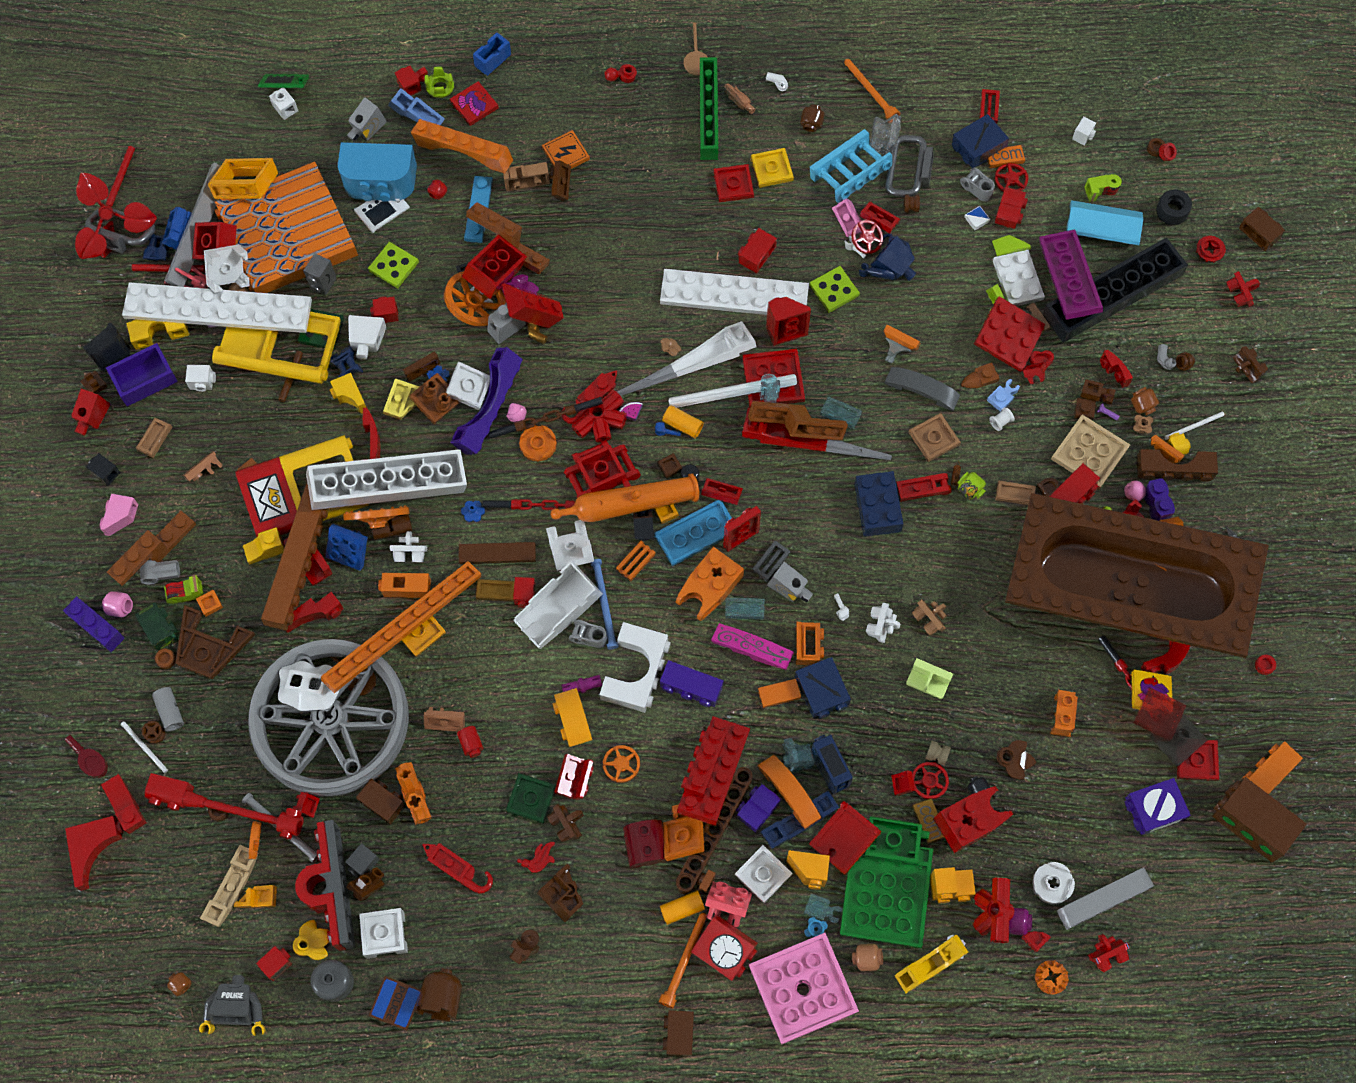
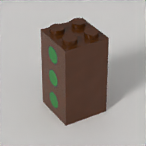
M1247 777L1241 781L1237 779L1234 784H1231L1224 793L1226 795L1213 807L1215 810L1212 815L1213 818L1272 863L1285 855L1307 825L1306 822Z

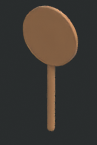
M694 22V51L687 54L684 58V68L692 75H700V58L707 57V55L698 51L697 28Z

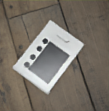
M395 199L396 201L387 202L371 200L355 208L354 212L367 228L374 233L377 229L408 210L410 206L404 199Z

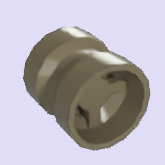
M932 740L925 759L929 761H936L937 759L938 764L945 766L951 747L946 745L941 747L938 742Z

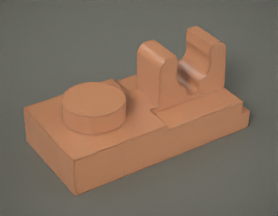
M214 451L210 452L184 473L185 479L187 481H196L203 475L201 472L204 469L209 474H214L211 469V463L216 464L219 468L222 467V464L215 456L216 453Z
M429 707L424 712V729L458 732L465 728L464 712L444 711V708H440V711H433V707Z

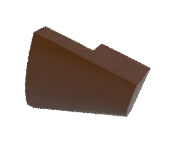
M568 864L560 869L537 892L564 922L570 919L583 905L582 898L577 893L576 882L572 880L569 870L571 868Z

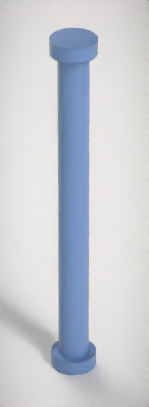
M594 559V562H590L594 569L597 588L603 593L599 599L608 639L607 649L612 650L618 648L619 644L615 639L601 570L602 560Z

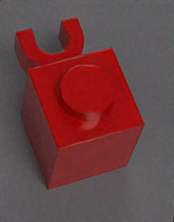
M411 66L394 72L399 87L410 96L422 91L420 82H424L425 75L428 74L425 67L414 72Z

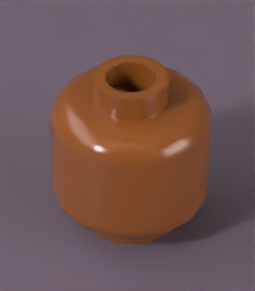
M1144 387L1132 393L1131 403L1138 414L1145 413L1147 416L1156 411L1155 407L1159 404V400L1153 389Z

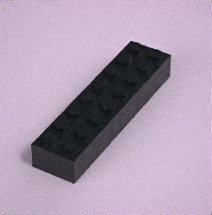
M1166 237L1093 278L1103 306V312L1066 320L1057 298L1046 304L1042 315L1064 343L1183 276L1188 264Z

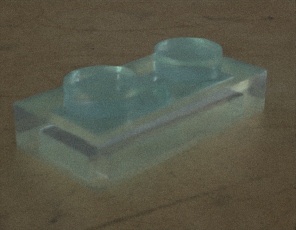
M828 396L820 415L832 420L846 421L848 427L855 429L862 411Z
M726 597L725 618L764 620L765 599Z

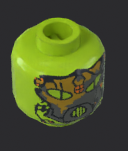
M966 472L957 482L959 484L958 491L969 500L975 497L979 499L986 492L983 489L986 485L985 480L975 472Z

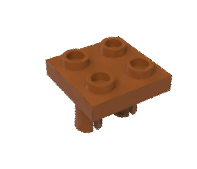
M438 373L409 395L412 402L434 425L461 403L450 398L445 393L448 384Z

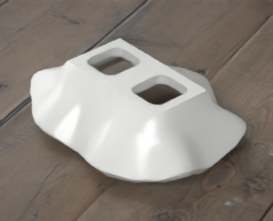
M299 661L282 667L279 670L280 688L278 700L300 711L330 708L339 690L333 693L323 682H321L318 690L309 689L312 678L321 679V676L332 667L329 665L313 667L306 661ZM293 675L303 676L299 687L290 686Z

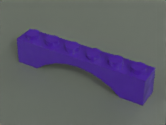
M508 347L496 348L489 362L490 385L486 400L473 419L457 427L450 442L466 455L477 454L481 450L483 440L488 435L490 426L497 417L501 404L505 401V395L512 386L516 373L520 370V364L523 359Z

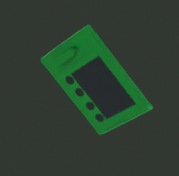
M264 74L258 87L304 88L309 79V74Z

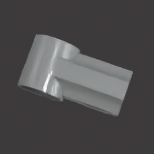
M149 560L140 568L142 584H156L159 582L158 580L179 578L180 567L177 560L158 563Z

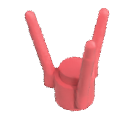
M193 265L191 270L197 274L195 276L175 268V271L192 280V288H208L206 285V275L202 274Z

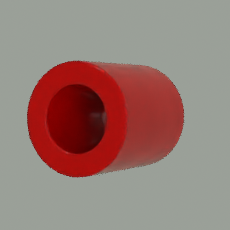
M469 726L457 732L465 756H470V758L479 756L484 748L476 727Z

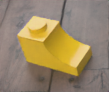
M348 373L330 381L333 388L329 390L333 399L338 398L340 404L349 403L355 406L362 414L363 408H366V405L352 374Z
M277 528L258 533L256 539L243 545L249 565L283 554L285 548Z

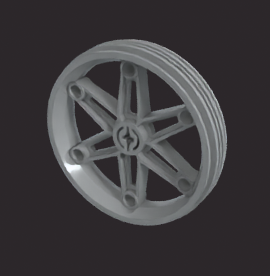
M324 639L295 647L279 657L266 670L254 690L248 718L249 734L254 751L264 767L278 781L300 793L307 792L313 796L321 797L338 796L354 792L365 787L370 779L376 780L394 762L403 746L409 723L408 701L398 676L382 657L372 663L367 671L361 672L355 677L359 680L344 704L338 701L337 698L353 679L339 690L334 703L325 710L300 711L288 704L268 705L271 696L280 684L279 670L282 667L299 661H306L315 667L312 660L324 657L345 658L358 648L360 644L345 640ZM374 671L383 679L388 687L393 711L353 706ZM314 678L320 688L321 679ZM269 711H274L271 718H265ZM311 712L310 721L281 718L282 713ZM348 714L377 717L375 722H347ZM386 717H393L390 723H384ZM265 724L304 729L283 765L277 760L269 746ZM315 730L321 736L303 758L300 757L299 754ZM390 730L382 749L362 768L349 731ZM340 731L350 754L348 759L344 758L332 736ZM328 742L347 775L335 779L320 780L307 778L300 774ZM292 763H298L295 770H289ZM351 766H358L356 772L349 773V768Z

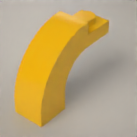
M956 934L894 976L904 992L908 993L958 961L968 953V950Z

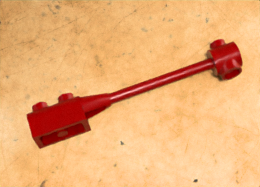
M153 773L150 774L145 788V798L149 799L148 803L151 805L160 806L161 802L168 804L167 808L174 811H179L180 807H207L275 824L277 832H281L280 837L289 840L292 839V836H298L303 827L304 819L301 816L302 812L296 809L287 808L286 812H282L277 817L209 800L204 796L193 793L194 786L188 782Z

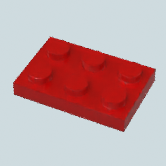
M757 506L747 508L742 512L741 516L736 519L731 518L726 522L723 546L727 552L759 533L761 511Z

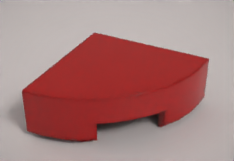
M1032 931L1021 938L1037 952L1051 937L1044 932Z

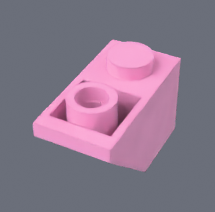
M111 494L110 500L106 502L105 515L100 521V529L106 536H111L134 521L139 504L133 497Z

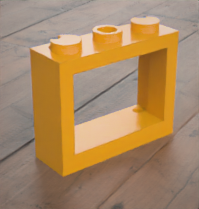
M273 158L225 159L208 183L214 199H261L278 175V170ZM256 176L255 179L233 180L234 177Z

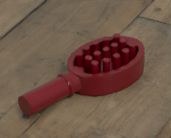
M71 735L65 738L67 744L78 754V765L85 774L92 778H102L106 775L108 771L107 761L100 753L93 749H84Z

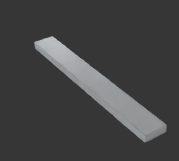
M215 162L209 169L164 281L172 286L184 287L187 277L175 271V268H179L187 273L190 272L195 260L192 259L195 222H210L216 207L215 202L219 200L214 199L208 183L220 168V165Z

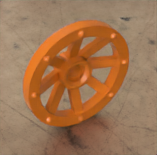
M464 271L455 274L450 278L444 290V300L447 308L457 319L466 324L487 326L489 314L484 309L497 310L499 306L506 304L502 288L495 294L498 303L484 302L489 298L479 293L477 288H474V291H470L467 281L462 277ZM460 282L465 295L453 286ZM452 294L463 302H454ZM460 308H466L468 310V314L463 312ZM476 311L482 317H474V312Z
M404 505L403 507H391L390 509L358 510L357 512L350 511V513L346 511L343 513V519L358 520L368 523L370 528L385 527L388 520L398 515L410 513L409 507Z

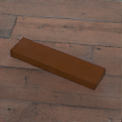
M536 543L459 544V564H465L467 561L471 564L536 562Z

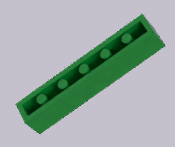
M717 57L700 58V160H718Z

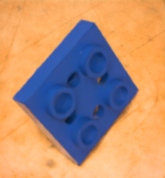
M332 524L329 527L325 558L361 571L364 567L368 537L362 535L359 531L356 533L357 530L351 531Z

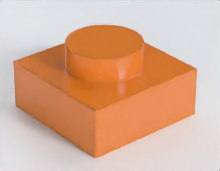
M214 590L196 598L205 617L223 608Z

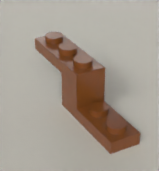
M478 202L467 211V218L496 233V236L499 234L525 254L527 258L523 266L540 274L549 265L550 259L520 243L521 226Z
M753 401L748 414L749 421L785 424L791 437L843 440L848 426L847 422L842 420L811 418L805 405Z
M180 511L156 536L147 530L107 571V574L123 586L148 559L157 563L160 562L196 523L184 512Z

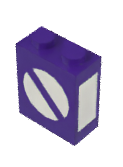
M1174 778L1129 793L1125 797L1126 808L1132 813L1134 817L1133 824L1136 830L1140 831L1141 835L1184 821L1191 816Z

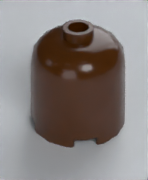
M441 968L440 971L429 973L424 978L415 1012L423 1016L424 1012L431 1014V1019L450 1022V1019L456 1021L462 993L460 979L453 975L451 970Z

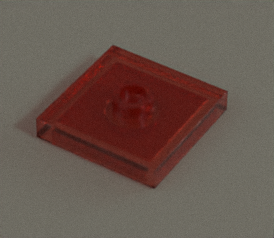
M1149 687L1133 723L1171 741L1186 705Z

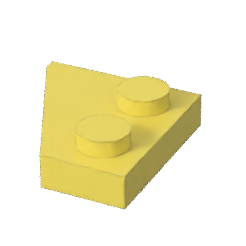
M395 379L383 414L401 420L416 407L409 398V395L418 389L419 386Z

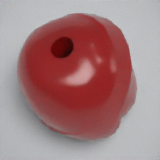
M437 179L431 182L427 192L433 199L440 200L446 195L448 188L442 181Z

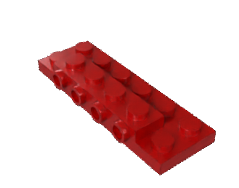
M714 716L712 717L707 730H702L699 738L701 746L697 745L693 757L696 758L695 762L690 761L687 772L690 775L689 777L685 776L681 788L684 789V793L677 808L678 814L716 826L750 728Z

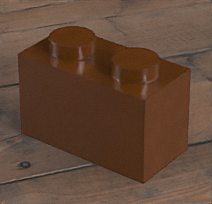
M1259 206L1243 219L1239 227L1242 232L1265 252L1279 241L1285 232L1281 224L1274 221Z
M370 779L356 799L391 825L405 807L402 801L403 797L395 791L391 793L386 790L388 786L382 781L378 780L375 782L373 779Z
M669 1010L668 1016H664V1029H668L667 1037H663V1050H667V1056L692 1057L694 1011Z

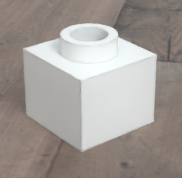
M1083 117L1074 132L1072 140L1085 146L1087 141H1091L1096 133L1094 130L1096 123Z

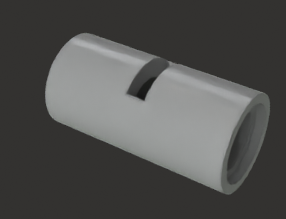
M165 687L153 692L152 697L164 730L169 732L181 728L184 722L172 689Z

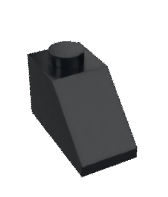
M652 509L633 513L635 540L647 541L654 538Z

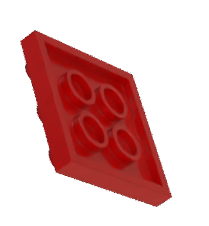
M999 296L996 298L974 345L1021 372L1046 324Z
M797 349L742 355L746 383L795 374L797 384L793 386L748 394L749 408H751L753 401L782 404L805 402Z

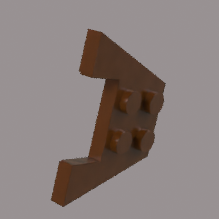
M184 605L175 664L178 667L213 680L256 634L236 626L229 642H225L199 632L196 628L203 613Z

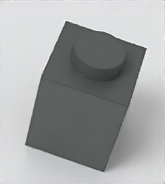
M361 843L345 863L349 866L347 870L357 877L370 871L380 859Z

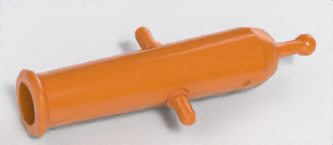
M688 474L684 478L585 493L576 499L575 505L561 510L552 509L550 515L553 519H560L562 516L576 515L581 521L595 522L690 500L698 502L699 485L694 474Z

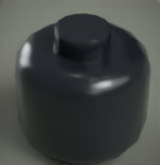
M687 464L682 468L681 478L687 477L688 474H694L697 481L699 480L700 473L697 466Z
M973 777L968 784L971 794L990 788L984 777Z

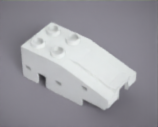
M571 561L560 571L561 575L557 579L552 578L528 601L529 604L513 620L539 649L572 624L603 594L582 570Z

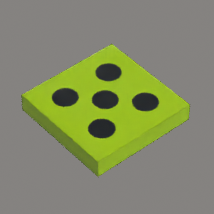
M388 242L368 267V271L398 289L419 263V260L393 243Z
M841 266L811 281L809 284L828 313L860 296V292Z

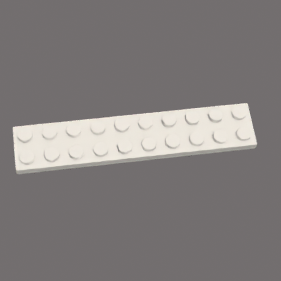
M129 283L122 316L124 319L306 333L312 299L307 296L231 290L214 293L211 289Z

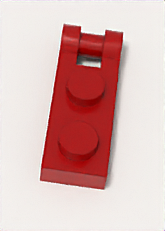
M942 473L897 481L896 486L900 502L940 494H950L952 490L947 482L949 480L948 474ZM937 482L940 483V487H936Z

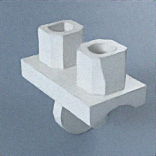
M407 531L406 537H399V542L406 543V545H390V551H393L394 562H405V551H412V562H423L425 552H427V546H412V543H419V537H412L411 531Z
M882 603V607H872L871 617L872 619H878L877 624L869 623L866 629L868 636L876 638L881 643H885L887 633L892 634L893 630L899 629L901 625L896 621L897 615L892 614L893 610L889 608L888 603Z

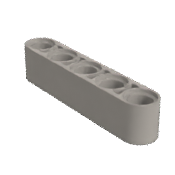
M1141 868L1058 909L1056 912L1066 930L1151 889L1154 887V884L1145 868Z

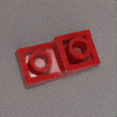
M1108 349L1104 350L1100 358L1102 368L1106 369L1107 374L1115 372V379L1118 383L1120 382L1122 388L1129 386L1133 377L1128 368L1114 353Z

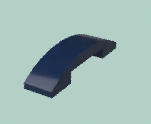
M826 791L812 800L821 819L808 828L804 829L796 817L791 814L762 830L761 834L771 849L798 836L839 809L830 792Z

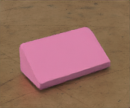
M845 199L832 207V210L846 236L849 237L854 226L862 220L853 203L849 199ZM859 227L856 230V234L861 233Z

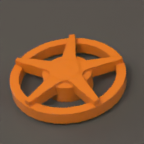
M624 745L615 746L605 754L603 769L606 776L612 781L625 783L632 780L638 774L640 759L632 748ZM625 749L632 754L627 757L621 756L618 750ZM613 751H616L617 757L614 761L606 762L608 756ZM634 756L637 760L635 771L629 766V760ZM606 766H614L617 771L616 778L608 773ZM628 770L633 773L628 778L618 779L622 772Z

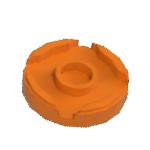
M535 425L532 428L525 429L520 436V450L529 460L536 462L545 461L556 450V436L546 426Z

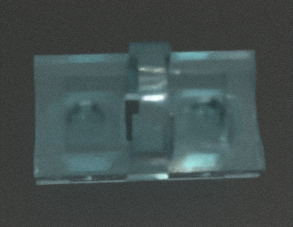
M765 374L761 378L760 400L764 399L765 402L777 403L776 399L779 398L780 380H777L773 374Z

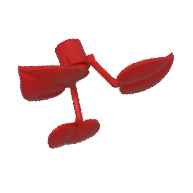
M84 172L80 173L76 187L77 197L80 202L88 206H92L97 202L100 205L98 209L100 219L95 232L89 227H85L78 232L75 239V248L79 258H94L103 254L107 246L106 239L103 235L98 234L103 220H110L113 215L125 219V229L133 233L143 232L155 223L157 216L147 206L139 202L128 204L124 209V215L113 211L111 205L103 204L100 201L108 197L107 185L95 175Z

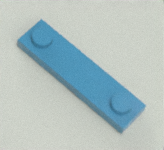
M474 177L469 209L476 202L487 208L489 207L493 183L492 177ZM468 218L464 236L465 241L483 243L485 227Z

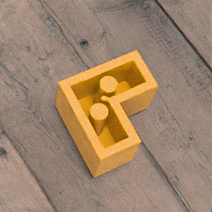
M955 867L934 869L930 875L932 901L938 900V903H949L950 899H958V902L970 901L976 894L973 870L955 871Z

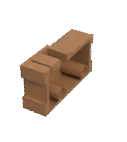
M546 162L509 167L506 173H503L506 192L550 184Z

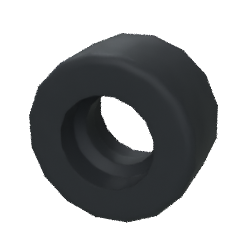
M1168 190L1161 196L1157 204V216L1166 224L1179 225L1187 219L1192 208V201L1188 194L1181 190ZM1168 204H1174L1178 206L1180 210H1172L1168 206Z

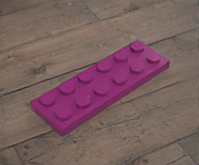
M1076 230L1040 236L1039 242L1065 319L1103 312V306Z

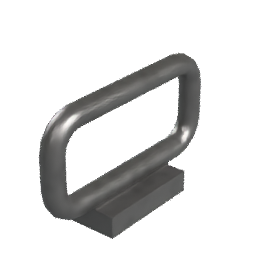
M900 135L896 137L891 146L892 166L887 171L885 189L890 195L896 197H904L905 194L914 196L919 192L921 184L922 187H929L934 158L933 147H927L926 141L921 136ZM902 142H915L920 145L914 186L910 190H898L892 187L898 147Z
M98 209L85 221V227L91 228L94 232L97 226L92 224L100 217ZM113 209V211H116L117 213L124 215V212ZM153 224L139 238H130L100 228L98 234L105 237L107 249L123 254L126 250L125 244L133 246L144 244L154 234L155 225Z

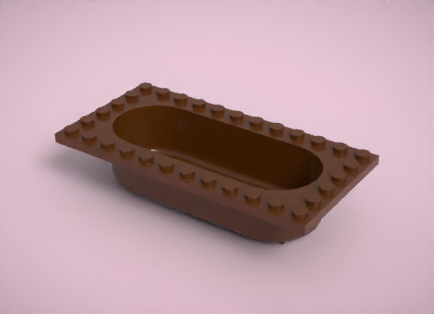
M1031 493L1005 603L1246 659L1269 545Z

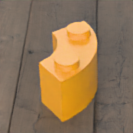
M577 688L555 694L556 702L552 704L555 714H560L564 727L560 729L563 741L567 740L569 747L591 741V733Z

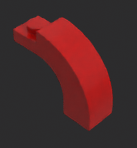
M1169 641V651L1162 656L1144 662L1141 670L1152 673H1159L1163 670L1165 675L1170 674L1182 663L1190 649V645Z

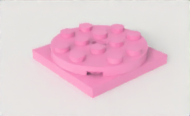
M826 933L748 965L781 1045L859 1012ZM803 983L808 986L809 992L806 995H800L797 992L799 984Z

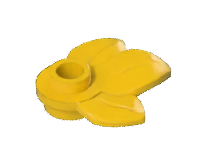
M315 920L307 921L299 929V936L293 942V951L298 956H308L313 960L326 958L328 953L324 946L329 943L327 938V931L329 930L317 929ZM305 942L307 947L301 948L299 944Z

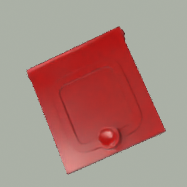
M843 801L837 812L809 845L821 855L830 856L829 862L845 875L881 834V830L847 802Z

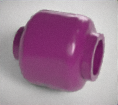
M1014 908V916L1009 921V934L1026 935L1028 931L1032 930V914H1029L1027 909Z

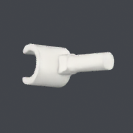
M849 236L851 243L845 241V248L847 250H854L861 257L865 258L867 255L856 249L852 242V237Z
M835 594L834 597L840 608L836 614L841 621H844L849 617V609L844 606L839 594Z

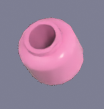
M112 591L102 600V607L106 615L122 618L131 612L133 602L127 593Z

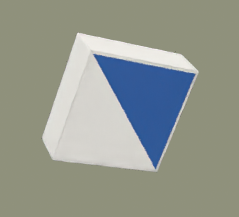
M980 206L965 214L964 217L974 230L990 222V218Z

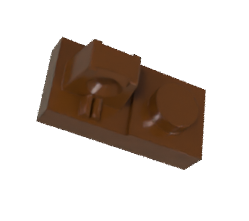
M560 160L555 161V166L550 168L549 178L553 180L551 196L561 201H567L569 197L571 166Z

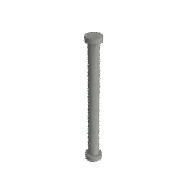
M248 793L242 799L243 804H248L255 811L272 815L253 799L251 793ZM292 836L290 841L305 853L312 863L318 860L317 851L315 852L298 836Z

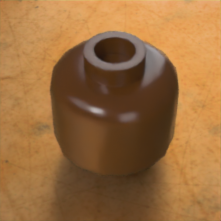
M811 104L803 109L800 124L805 131L816 132V130L821 129L825 113L820 109V106Z

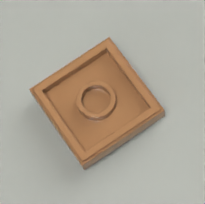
M941 413L911 428L908 432L928 462L961 444Z

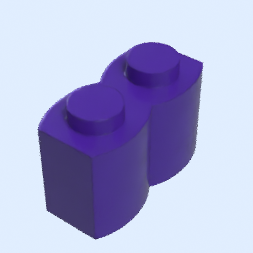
M1162 478L1148 482L1144 497L1146 503L1150 506L1149 513L1151 519L1157 521L1171 518L1175 511L1174 503L1168 496V486Z
M763 784L759 788L755 786L749 794L751 797L747 803L743 801L736 810L738 812L737 819L755 833L781 802V798Z

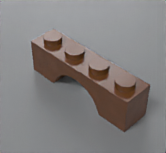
M1140 449L1136 456L1137 477L1144 478L1145 480L1162 478L1167 481L1173 479L1191 481L1197 479L1202 482H1209L1214 480L1218 474L1217 452L1198 451L1191 462L1181 465L1166 460L1160 450Z

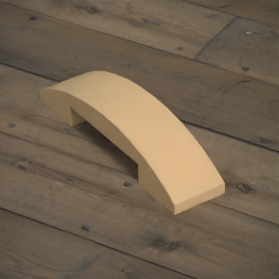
M239 845L230 862L231 867L213 900H209L200 917L201 920L220 927L234 907V903L242 893L256 862V859H249V848Z

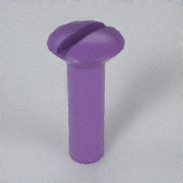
M1103 403L1097 409V413L1102 412L1116 421L1120 417L1105 408Z

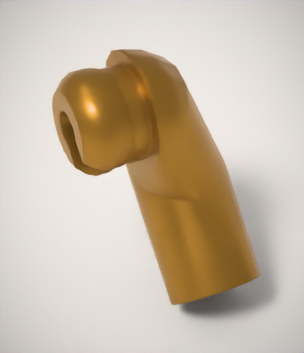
M528 323L529 337L544 345L548 336L540 333L539 325Z

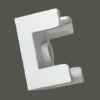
M239 244L204 250L206 285L214 293L223 291L219 285L236 283L241 288L250 286L249 277L243 273V258L248 260L247 251Z
M578 520L574 522L575 533L559 537L556 527L546 528L557 571L562 570L570 561L576 566L594 562L584 521Z
M401 908L359 914L362 951L366 959L376 958L379 954L393 952L397 954L408 953L403 927L405 915Z

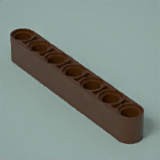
M740 767L735 771L722 809H727L730 814L727 817L719 815L716 827L720 829V832L717 835L709 832V829L715 825L706 824L703 830L704 844H708L711 849L707 853L700 852L689 855L676 880L677 890L681 894H690L697 885L700 876L704 872L751 785L752 772L750 769ZM745 774L749 779L746 782H741L738 780V776ZM732 791L739 794V797L735 800L730 799L728 796ZM695 861L701 865V868L696 871L689 867ZM687 879L691 882V886L684 889L680 886V882Z

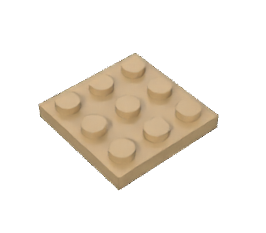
M1081 415L1053 454L1051 460L1072 473L1084 463L1100 477L1097 484L1099 490L1128 450L1130 444L1086 416Z

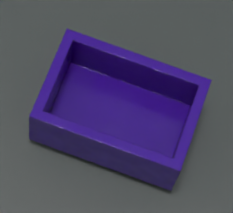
M157 343L106 367L126 406L134 404L178 382Z

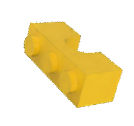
M135 319L132 322L126 323L130 341L135 350L154 345L153 335L159 330H166L171 340L190 335L186 323Z

